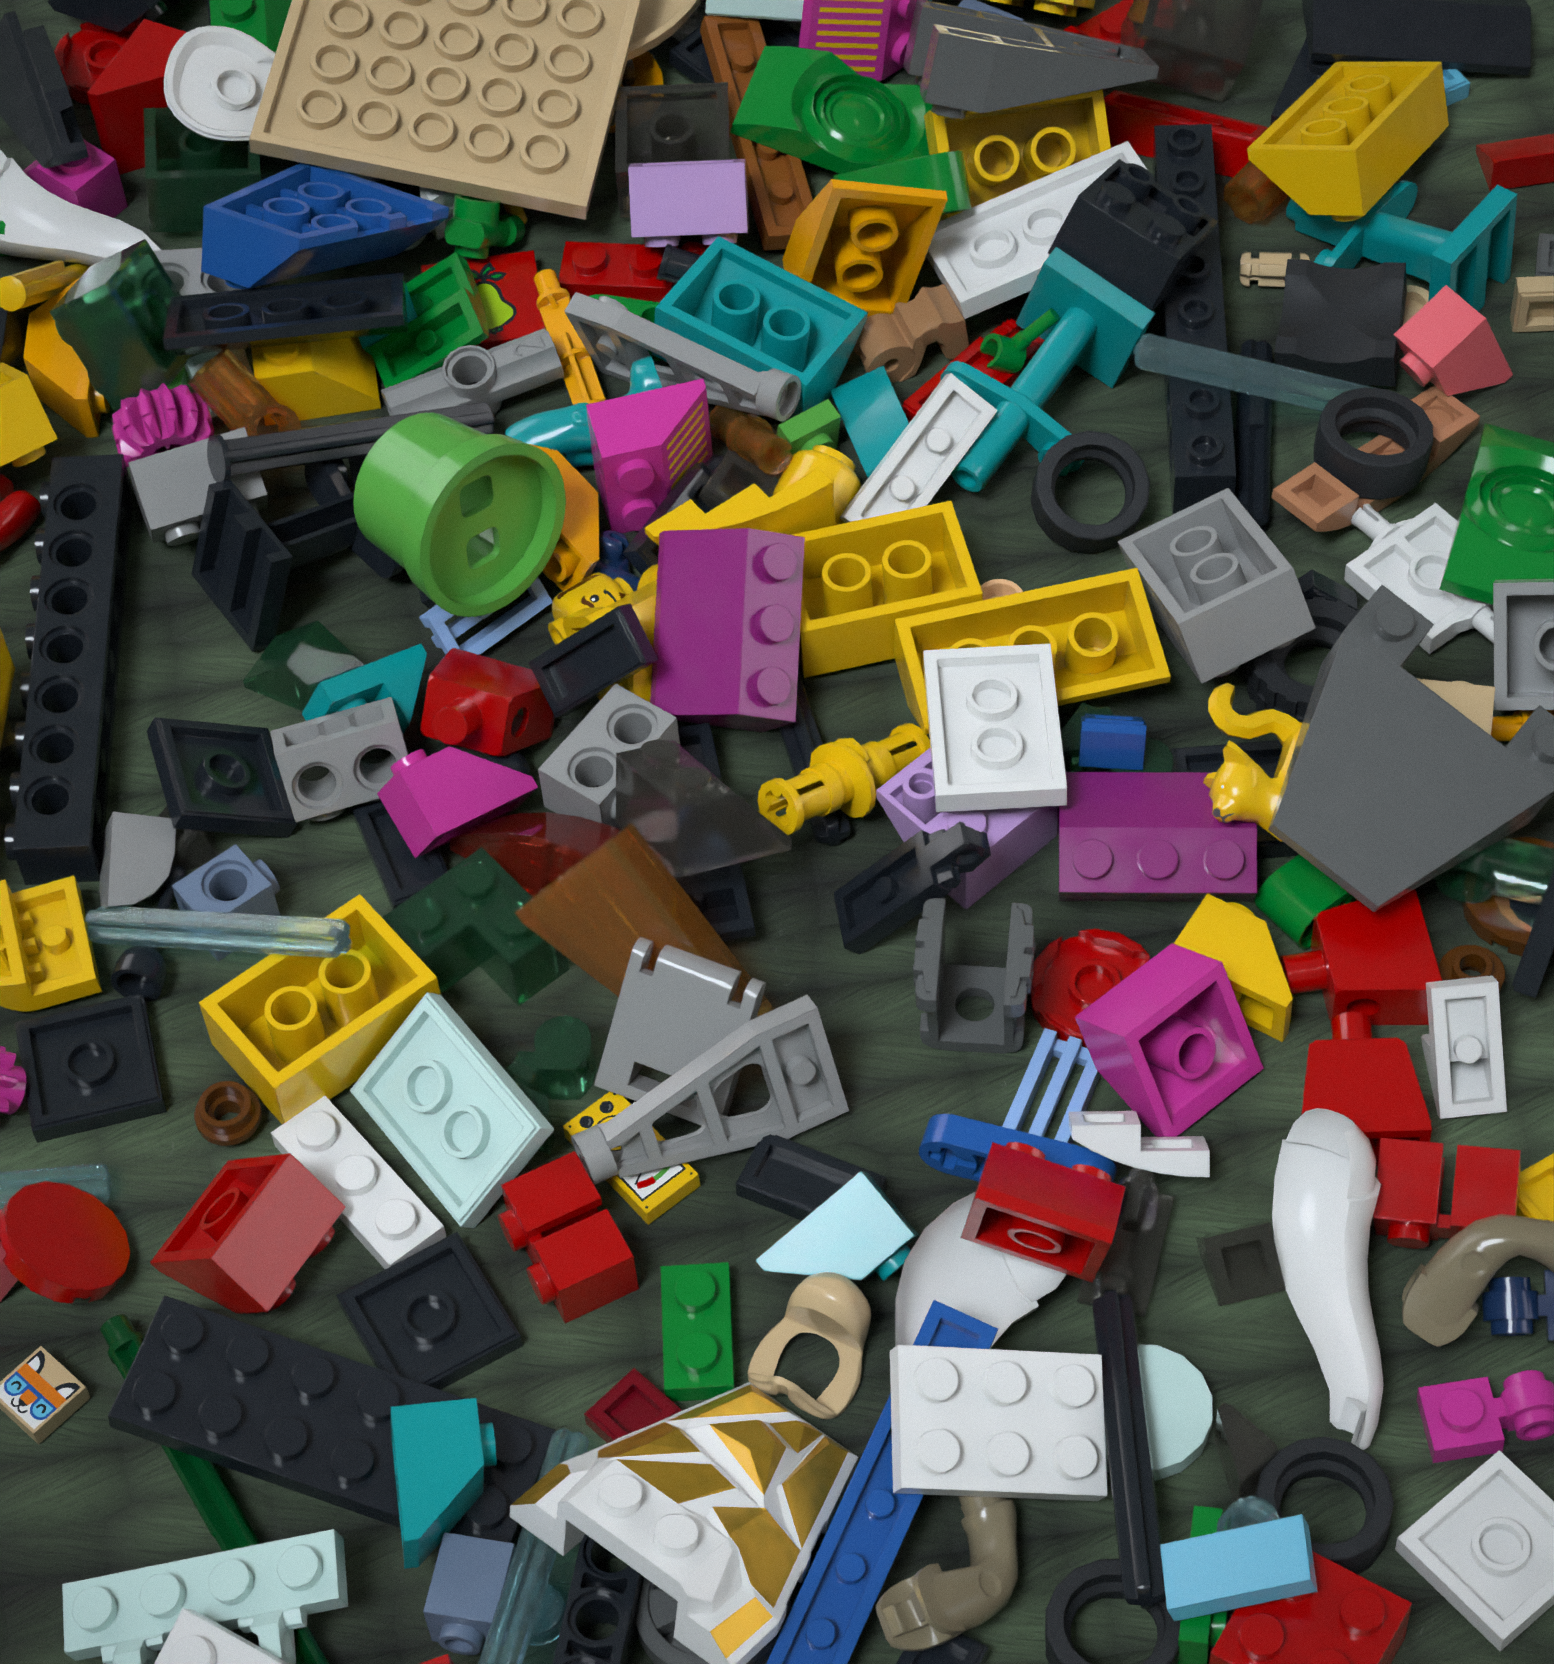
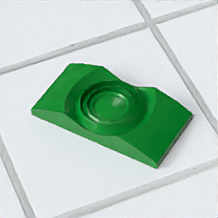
M764 46L733 121L730 133L842 174L930 155L924 115L932 109V104L924 102L919 93L920 85L882 84L871 77L859 75L832 52L792 46Z
M1485 423L1439 590L1493 605V583L1495 580L1554 579V442Z

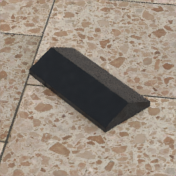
M1302 0L1310 61L1442 62L1443 70L1457 69L1458 71L1525 76H1528L1531 68V7L1525 0Z
M404 273L170 297L163 336L164 348L172 356L408 332Z

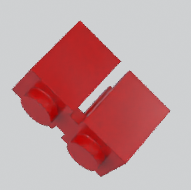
M1381 1138L1377 1179L1381 1186L1373 1213L1376 1235L1388 1236L1387 1242L1395 1246L1425 1248L1429 1246V1240L1438 1241V1237L1451 1238L1475 1220L1498 1214L1517 1216L1521 1176V1150L1457 1145L1451 1215L1440 1214L1445 1158H1443L1444 1143Z
M575 1151L501 1184L507 1210L498 1214L503 1233L514 1252L525 1248L533 1265L526 1268L527 1275L542 1305L553 1301L565 1324L639 1289L634 1256L608 1209L600 1212L597 1210L596 1207L602 1205L601 1197Z

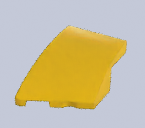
M818 467L770 498L754 483L706 514L690 499L646 526L645 534L659 545V534L669 530L751 528L791 535L836 525L834 482Z

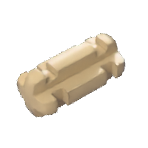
M1251 252L1243 253L1240 259L1239 273L1241 285L1249 287L1250 281H1258V287L1285 288L1287 259H1291L1292 253L1259 252V258H1251ZM1300 253V259L1310 260L1309 255Z

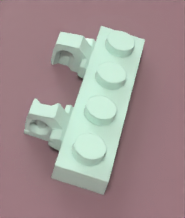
M335 1529L62 1584L64 1653L75 1661L102 1656L103 1664H154L157 1659V1651L162 1649L182 1608L195 1610L229 1630L240 1629L244 1633L253 1632L258 1636L259 1647L289 1664H296L294 1629L306 1627L307 1615L348 1607L344 1538Z

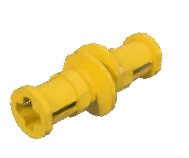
M904 723L894 728L889 737L878 742L870 741L860 745L854 738H838L834 742L819 745L811 753L810 767L801 771L799 775L788 780L774 778L761 785L758 792L760 813L770 829L783 836H788L800 830L806 820L816 816L824 817L838 809H841L852 818L863 817L869 814L875 806L876 790L930 748V740L920 727L913 723ZM916 742L917 746L906 750V744ZM786 808V814H785V815H782V816H777V815H776V812L781 811V810H783V809Z

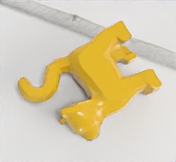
M1229 683L1222 684L1214 688L1208 700V712L1215 726L1227 736L1241 739H1252L1271 733L1276 735L1283 747L1274 778H1269L1257 763L1239 746L1229 740L1223 749L1224 763L1217 772L1208 773L1203 781L1210 789L1209 796L1213 802L1212 814L1219 822L1224 823L1234 820L1254 822L1283 842L1268 829L1302 723L1289 714L1274 709L1261 710L1246 716L1239 715L1232 708L1235 686Z

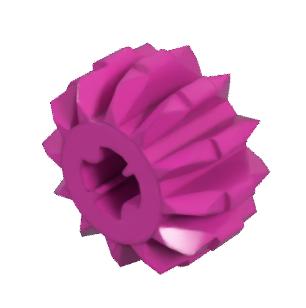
M162 383L157 389L151 391L141 388L138 397L121 400V409L112 414V432L118 454L124 455L127 467H129L128 462L207 439L214 435L215 432L209 407L204 402L202 394L190 392L187 385H179L173 389H168L165 383Z

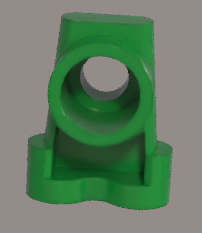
M457 194L454 199L453 217L447 222L444 235L448 244L455 245L454 253L457 252L459 255L468 258L486 259L489 256V247H507L520 242L525 234L524 223L519 216L512 213L499 216L501 201H489Z

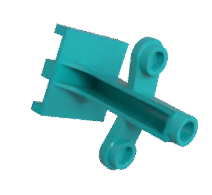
M1406 180L1398 183L1395 182L1364 217L1354 221L1339 222L1333 220L1331 215H1309L1294 200H1289L1286 217L1295 222L1296 231L1336 246L1332 251L1329 249L1321 251L1314 261L1317 264L1353 269L1362 256L1381 264L1384 262L1406 263L1407 274L1429 282L1428 301L1447 285L1478 312L1485 305L1487 279L1492 278L1505 284L1510 278L1517 193L1497 185L1453 232L1406 219L1414 206L1418 192L1417 184Z
M1055 247L1043 263L1015 324L1025 329L1050 308L1057 312L1060 320L1039 336L1045 341L1011 388L969 364L960 361L951 362L941 374L940 379L942 380L946 374L952 373L998 410L951 472L955 482L968 491L978 492L985 488L1021 437L1027 440L1039 452L1038 460L1041 463L1049 448L1065 436L1072 435L1042 410L1075 365L1110 388H1113L1124 374L1155 315L1150 309L1057 247ZM1085 460L1072 462L1060 472L1059 476H1065L1068 472L1077 471Z

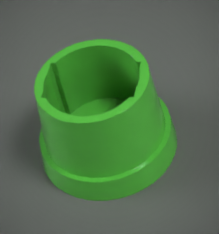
M420 413L396 423L371 448L356 480L353 505L356 522L362 534L372 544L406 569L411 581L420 591L441 609L450 614L462 617H477L495 612L514 601L531 586L543 571L554 552L561 534L565 516L566 497L564 482L557 465L541 449L507 435L485 434L442 414Z

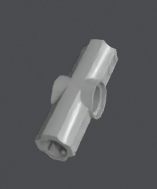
M543 328L488 350L474 345L459 347L450 352L445 358L443 367L382 389L381 393L389 415L479 402L489 404L491 412L496 414L503 400L564 377V372L551 336Z

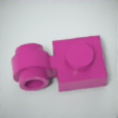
M1526 1370L1515 1373L1504 1380V1391L1499 1398H1493L1488 1376L1418 1387L1417 1404L1432 1462L1438 1463L1494 1454L1499 1450L1503 1452L1505 1439L1502 1429L1505 1428L1508 1431L1515 1430L1517 1438L1525 1441L1539 1440L1554 1434V1384L1546 1380L1541 1371Z

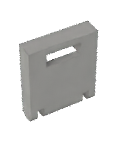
M640 937L636 941L630 955L594 1086L637 1101L661 1084V1082L638 1074L643 1065L671 1076L744 1023L757 1017L766 982L752 978L744 990L742 1002L732 1001L731 999L735 995L741 971L667 944L657 958L654 971L648 970L654 941ZM741 1069L721 1082L714 1092L713 1099L720 1115L728 1116ZM695 1099L685 1100L667 1112L701 1126L703 1124Z

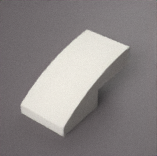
M1136 1111L1069 1112V1128L1072 1139L1106 1158L1134 1168L1161 1174L1184 1177H1210V1150L1204 1136L1141 1137V1124Z

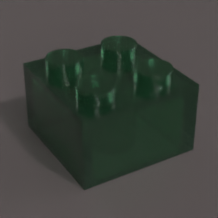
M169 107L144 108L145 181L150 233L203 231V210L205 205L261 181L260 156L250 152L249 141H218L204 138L185 127L173 115Z
M146 239L90 266L49 311L55 320L56 329L65 343L72 346L87 369L92 386L98 393L104 395L113 411L121 408V400L138 397L141 388L151 391L157 389L162 383H165L166 386L169 385L194 355L172 356L165 351L163 336L170 297L182 295Z

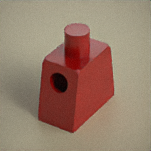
M452 648L430 673L420 729L424 736L440 740L445 744L458 745L493 756H506L550 738L553 732L555 716L531 669ZM521 708H523V716L517 713Z
M1416 889L1376 912L1371 911L1359 900L1321 911L1314 917L1311 951L1280 956V963L1291 994L1322 990L1330 1021L1335 1016L1345 1012H1361L1370 1017L1371 1025H1429L1426 982L1442 981Z
M1345 1012L1335 1016L1331 1021L1332 1039L1315 1040L1309 1043L1301 1115L1305 1111L1320 1108L1348 1117L1369 1139L1376 1158V1166H1378L1381 1138L1430 1142L1432 1133L1431 1120L1406 1042L1398 1037L1373 1038L1371 1019L1364 1013Z

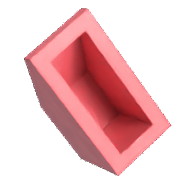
M1447 285L1394 333L1405 355L1399 361L1403 369L1422 387L1431 382L1446 396L1502 384L1513 375L1487 319Z

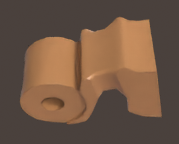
M945 284L932 288L922 287L913 300L907 303H896L892 314L879 313L869 316L853 349L860 356L866 373L884 365L891 382L894 383L907 380L916 374L927 345L937 341L945 357L954 359L969 346L965 320Z

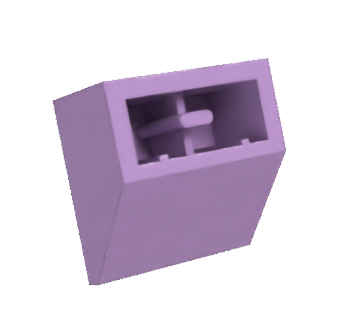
M746 159L635 163L629 165L632 237H645V247H666L667 243L672 246H678L679 241H681V235H702V244L711 245L718 236L734 244L737 243L738 233H748L750 223Z
M931 748L876 790L878 801L903 842L921 830L930 834L941 829L947 831L958 822H963L965 826L979 832L984 831L987 833L991 856L974 871L960 873L961 882L948 893L965 909H968L1057 836L1058 806L936 812Z

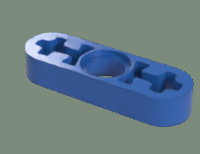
M937 1114L929 1119L918 1151L921 1159L930 1167L946 1174L978 1182L992 1142L1006 1146L1008 1142H1019L1033 1146L1045 1154V1160L1068 1168H1072L1076 1164L1096 1167L1108 1173L1113 1183L1117 1173V1167L1111 1159L1086 1147L953 1114Z

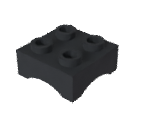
M1287 259L1283 308L1275 346L1277 381L1396 386L1400 346L1394 333L1403 326L1407 297L1406 263L1384 262L1367 268L1345 269L1324 266L1305 259Z

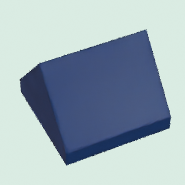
M1085 713V716L1081 717L1079 766L1143 770L1146 721L1142 717Z

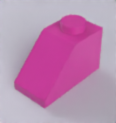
M86 140L84 142L89 155L87 158L50 168H43L35 160L23 170L29 178L45 190L69 203L114 218L128 207L116 160Z
M449 746L428 757L425 751L420 749L398 760L390 767L394 774L393 777L380 789L377 795L416 859L516 810L538 788V785L530 775Z

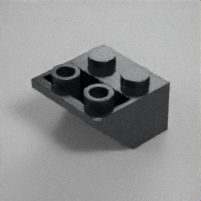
M1118 159L1078 195L1048 254H1051L1055 247L1059 248L1153 311L1169 295L1218 221L1207 215L1202 205L1193 198L1181 194L1176 195L1155 182L1154 176L1144 167L1134 163H1125Z

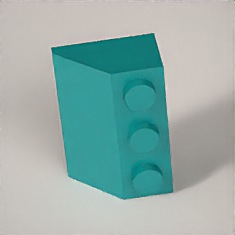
M718 236L655 307L654 323L754 371L762 372L776 368L798 376L801 381V395L795 411L790 416L792 418L830 398L832 395L830 390L834 389L867 321L868 312ZM652 352V355L667 362L666 358Z

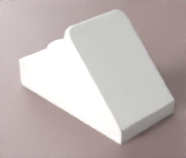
M1493 976L1426 982L1429 1034L1422 1035L1421 1040L1438 1117L1444 1119L1507 1112L1498 981Z

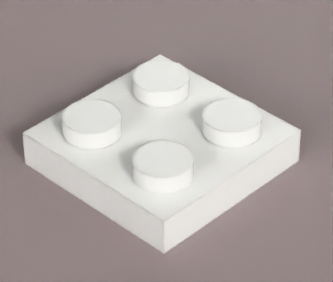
M1500 1450L1397 1538L1395 1550L1499 1651H1502L1554 1605V1501Z

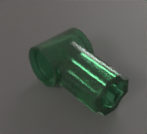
M1506 836L1436 876V885L1443 894L1464 903H1481L1490 899L1492 895L1541 905L1554 868V848L1509 839Z

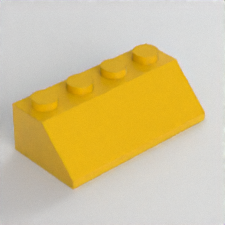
M1335 62L1247 148L1248 160L1309 215H1331L1333 220L1339 222L1354 221L1364 217L1449 126L1442 62Z
M1138 568L895 619L893 654L908 708L925 735L929 734L923 650L1051 644L1058 706L1168 683L1171 678Z

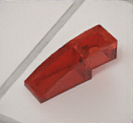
M550 812L518 813L495 818L451 838L450 850L544 902L568 891L597 906L638 885L644 841L613 826L579 816Z

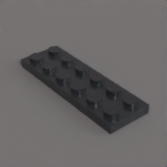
M164 1295L108 1414L111 1428L400 1528L391 1440L390 1407L465 1398ZM477 1403L479 1424L493 1423L496 1466L484 1467L482 1495L449 1533L514 1543L521 1525L510 1518V1505L539 1481L555 1442L556 1430Z

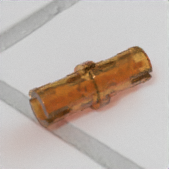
M718 405L711 411L709 421L714 426L710 427V432L714 437L727 444L730 453L731 451H736L744 462H753L761 471L769 475H777L789 466L793 455L786 451L792 449L791 445L784 438L774 434L771 425L765 419L755 414L747 415L744 411Z

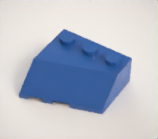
M299 163L204 206L201 272L223 279L224 283L229 287L251 289L265 284L396 256L448 219L449 207L340 170Z

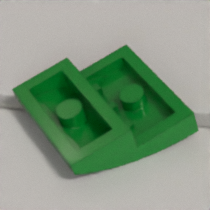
M457 252L406 283L417 314L415 319L408 322V332L389 334L369 347L385 388L443 366L444 360L450 352L462 346H476L489 338L487 317L479 290L467 260Z

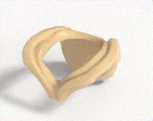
M834 1272L816 1273L804 1279L791 1294L785 1317L767 1333L758 1345L749 1365L748 1381L766 1394H786L795 1406L812 1416L821 1419H833L841 1415L853 1400L862 1378L863 1350L871 1321V1309L862 1291L850 1279ZM800 1333H813L826 1338L835 1346L840 1358L839 1368L834 1379L816 1400L795 1383L780 1376H774L784 1347L790 1339Z

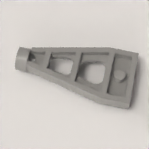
M575 292L564 311L599 372L630 383L632 363L638 359L650 356L648 352L650 350L666 358L670 366L665 367L654 363L662 387L703 378L709 404L767 416L781 422L790 418L798 405L801 395V381L798 376L776 368L762 372L754 371L629 312L624 305L615 299L600 296L597 300Z
M805 995L744 1023L608 1122L594 1125L572 1135L571 1140L575 1152L593 1184L596 1185L616 1175L622 1178L754 1147L763 1137L770 1134L789 1139L848 1112V1105L817 1006L808 995ZM748 1064H759L770 1094L768 1103L757 1111L730 1117L720 1115L713 1099L714 1092L719 1084ZM695 1099L703 1122L701 1128L681 1137L658 1141L652 1128L653 1122L683 1101ZM621 1146V1151H611V1149Z

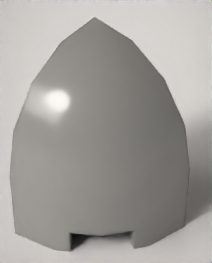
M121 812L112 813L102 833L99 892L101 906L104 911L123 910L149 899L167 879L175 854L176 829L173 828L171 818Z

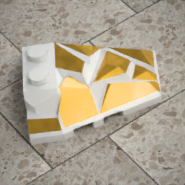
M748 1382L558 1464L510 1505V1518L562 1556L575 1547L585 1534L678 1601L674 1638L709 1664H746L778 1634L786 1616V1604L796 1583H802L809 1569L811 1552L820 1533H826L856 1470L858 1457Z

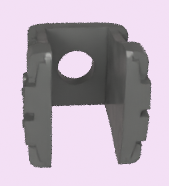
M943 898L928 899L923 906L922 919H919L913 964L916 1007L926 1012L921 1013L920 1038L922 1043L931 1048L949 1051L981 1053L1017 1052L1023 1044L1025 1027L1023 1014L1026 1010L1027 994L1031 993L1034 975L1033 964L1036 943L1034 937L1035 929L1032 926V908L1027 904L1012 903L1006 968L946 964L945 961L946 900ZM979 996L987 999L993 1005L994 1010L990 1016L983 1020L970 1021L961 1017L956 1011V1007L960 1001L967 997Z

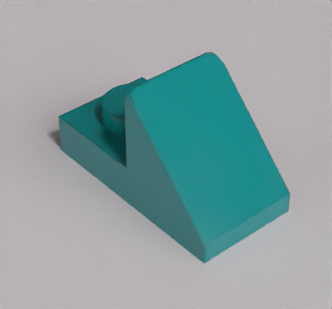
M418 644L319 682L303 710L302 716L308 721L392 697L402 734H404L412 718L427 657L426 650L422 644Z

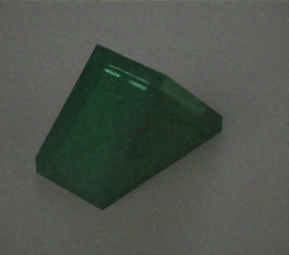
M317 620L275 636L245 676L243 683L247 689L303 712L319 682L356 669L364 664Z

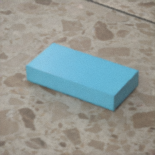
M1302 1514L1160 1544L1166 1606L1174 1622L1318 1592L1309 1526Z

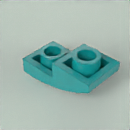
M884 365L830 390L868 478L909 424Z

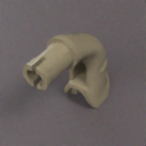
M1498 1214L1475 1220L1452 1236L1437 1251L1426 1266L1421 1263L1410 1276L1402 1295L1403 1324L1410 1331L1434 1346L1439 1347L1448 1344L1466 1331L1478 1314L1479 1306L1475 1301L1494 1274L1508 1260L1521 1255L1541 1263L1554 1273V1221Z
M958 1496L965 1516L960 1523L968 1540L970 1567L942 1571L938 1563L929 1564L920 1569L914 1576L889 1588L880 1597L876 1604V1611L885 1638L891 1647L905 1651H923L942 1645L961 1633L985 1623L1007 1605L1018 1579L1017 1514L1013 1500H1006V1498Z

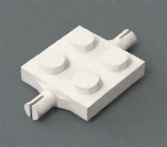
M1434 503L1412 519L1390 524L1370 504H1364L1363 510L1361 507L1358 508L1352 516L1351 524L1357 526L1373 542L1368 550L1346 564L1344 580L1367 600L1373 596L1381 585H1384L1431 621L1434 625L1420 643V646L1429 654L1460 632L1473 628L1477 629L1494 644L1493 605L1439 590L1458 521L1437 503Z

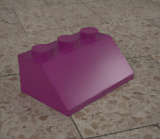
M751 528L669 530L659 534L653 650L658 660L652 664L650 703L675 716L677 721L696 724L709 722L711 726L755 732H766L796 721L805 537Z
M1065 772L1067 805L1059 806L1058 901L1202 902L1208 893L1225 902H1253L1257 894V825L1254 822L1236 820L1224 823L1219 822L1212 814L1213 802L1209 796L1210 789L1203 783L1206 775L1213 772Z

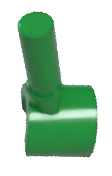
M1050 308L1012 338L996 333L987 335L980 346L981 353L994 356V359L988 363L987 368L1004 373L1020 371L1026 360V348L1060 320L1057 312Z

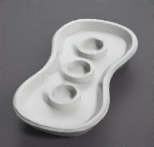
M205 26L186 32L175 44L166 65L164 94L167 105L173 115L185 127L197 135L218 141H249L276 53L252 36L234 28ZM346 172L370 181L380 180V178Z

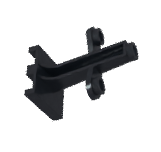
M342 459L305 465L304 471L307 486L319 505L273 522L265 523L230 479L209 484L191 575L252 652L274 646L290 573L348 547L384 579L400 573L403 569L402 566L366 539L359 529L354 514V492L351 493L347 485L348 473Z

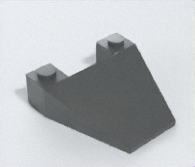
M927 0L916 1L903 64L908 74L916 75L914 83L921 86L919 93L924 102L932 104L931 112L956 119H965L967 111L987 113L1156 79L1159 71V66L1141 48Z
M1384 585L1378 588L1347 625L1321 664L1268 829L1373 912L1527 825L1554 794V716L1539 705L1505 747L1402 667L1434 624Z

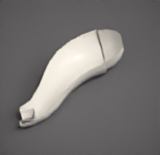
M0 150V221L6 224L5 235L0 234V253L24 258L60 260L118 272L131 282L137 284L139 252L161 250L143 231L121 220L69 203L50 193L29 178L13 158H7Z
M1316 1108L1305 1111L1293 1123L1287 1139L1282 1140L1274 1179L1272 1211L1275 1253L1286 1292L1314 1347L1330 1391V1422L1337 1429H1343L1354 1434L1351 1443L1365 1450L1370 1446L1378 1426L1384 1386L1380 1349L1369 1297L1367 1263L1370 1225L1381 1183L1375 1177L1376 1158L1370 1141L1363 1131L1352 1120L1340 1113Z
M974 1192L954 1202L923 1230L905 1259L895 1298V1347L897 1345H913L933 1300L998 1328L992 1343L993 1346L1010 1325L1035 1311L1039 1306L1036 1300L1056 1289L1066 1274L960 1238L975 1195Z

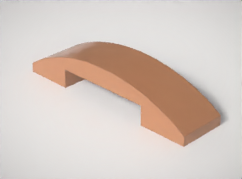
M1435 385L1411 399L1424 409L1433 424V445L1427 469L1421 481L1457 449L1477 427L1480 415L1452 395L1446 396ZM1378 435L1358 448V450L1376 455H1391L1405 451L1393 439L1383 435ZM1314 462L1274 488L1271 498L1314 531L1327 532L1352 525V516L1358 508L1361 507L1363 510L1364 504H1370L1378 512L1401 496L1383 500L1359 498L1358 494Z

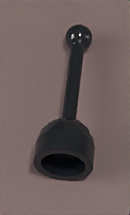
M172 864L169 876L163 882L165 886L144 945H136L126 949L116 962L110 980L113 988L124 997L143 993L145 1001L148 1002L157 999L161 994L167 970L165 960L159 951L156 950L175 897L172 885L187 876L186 870L181 865Z

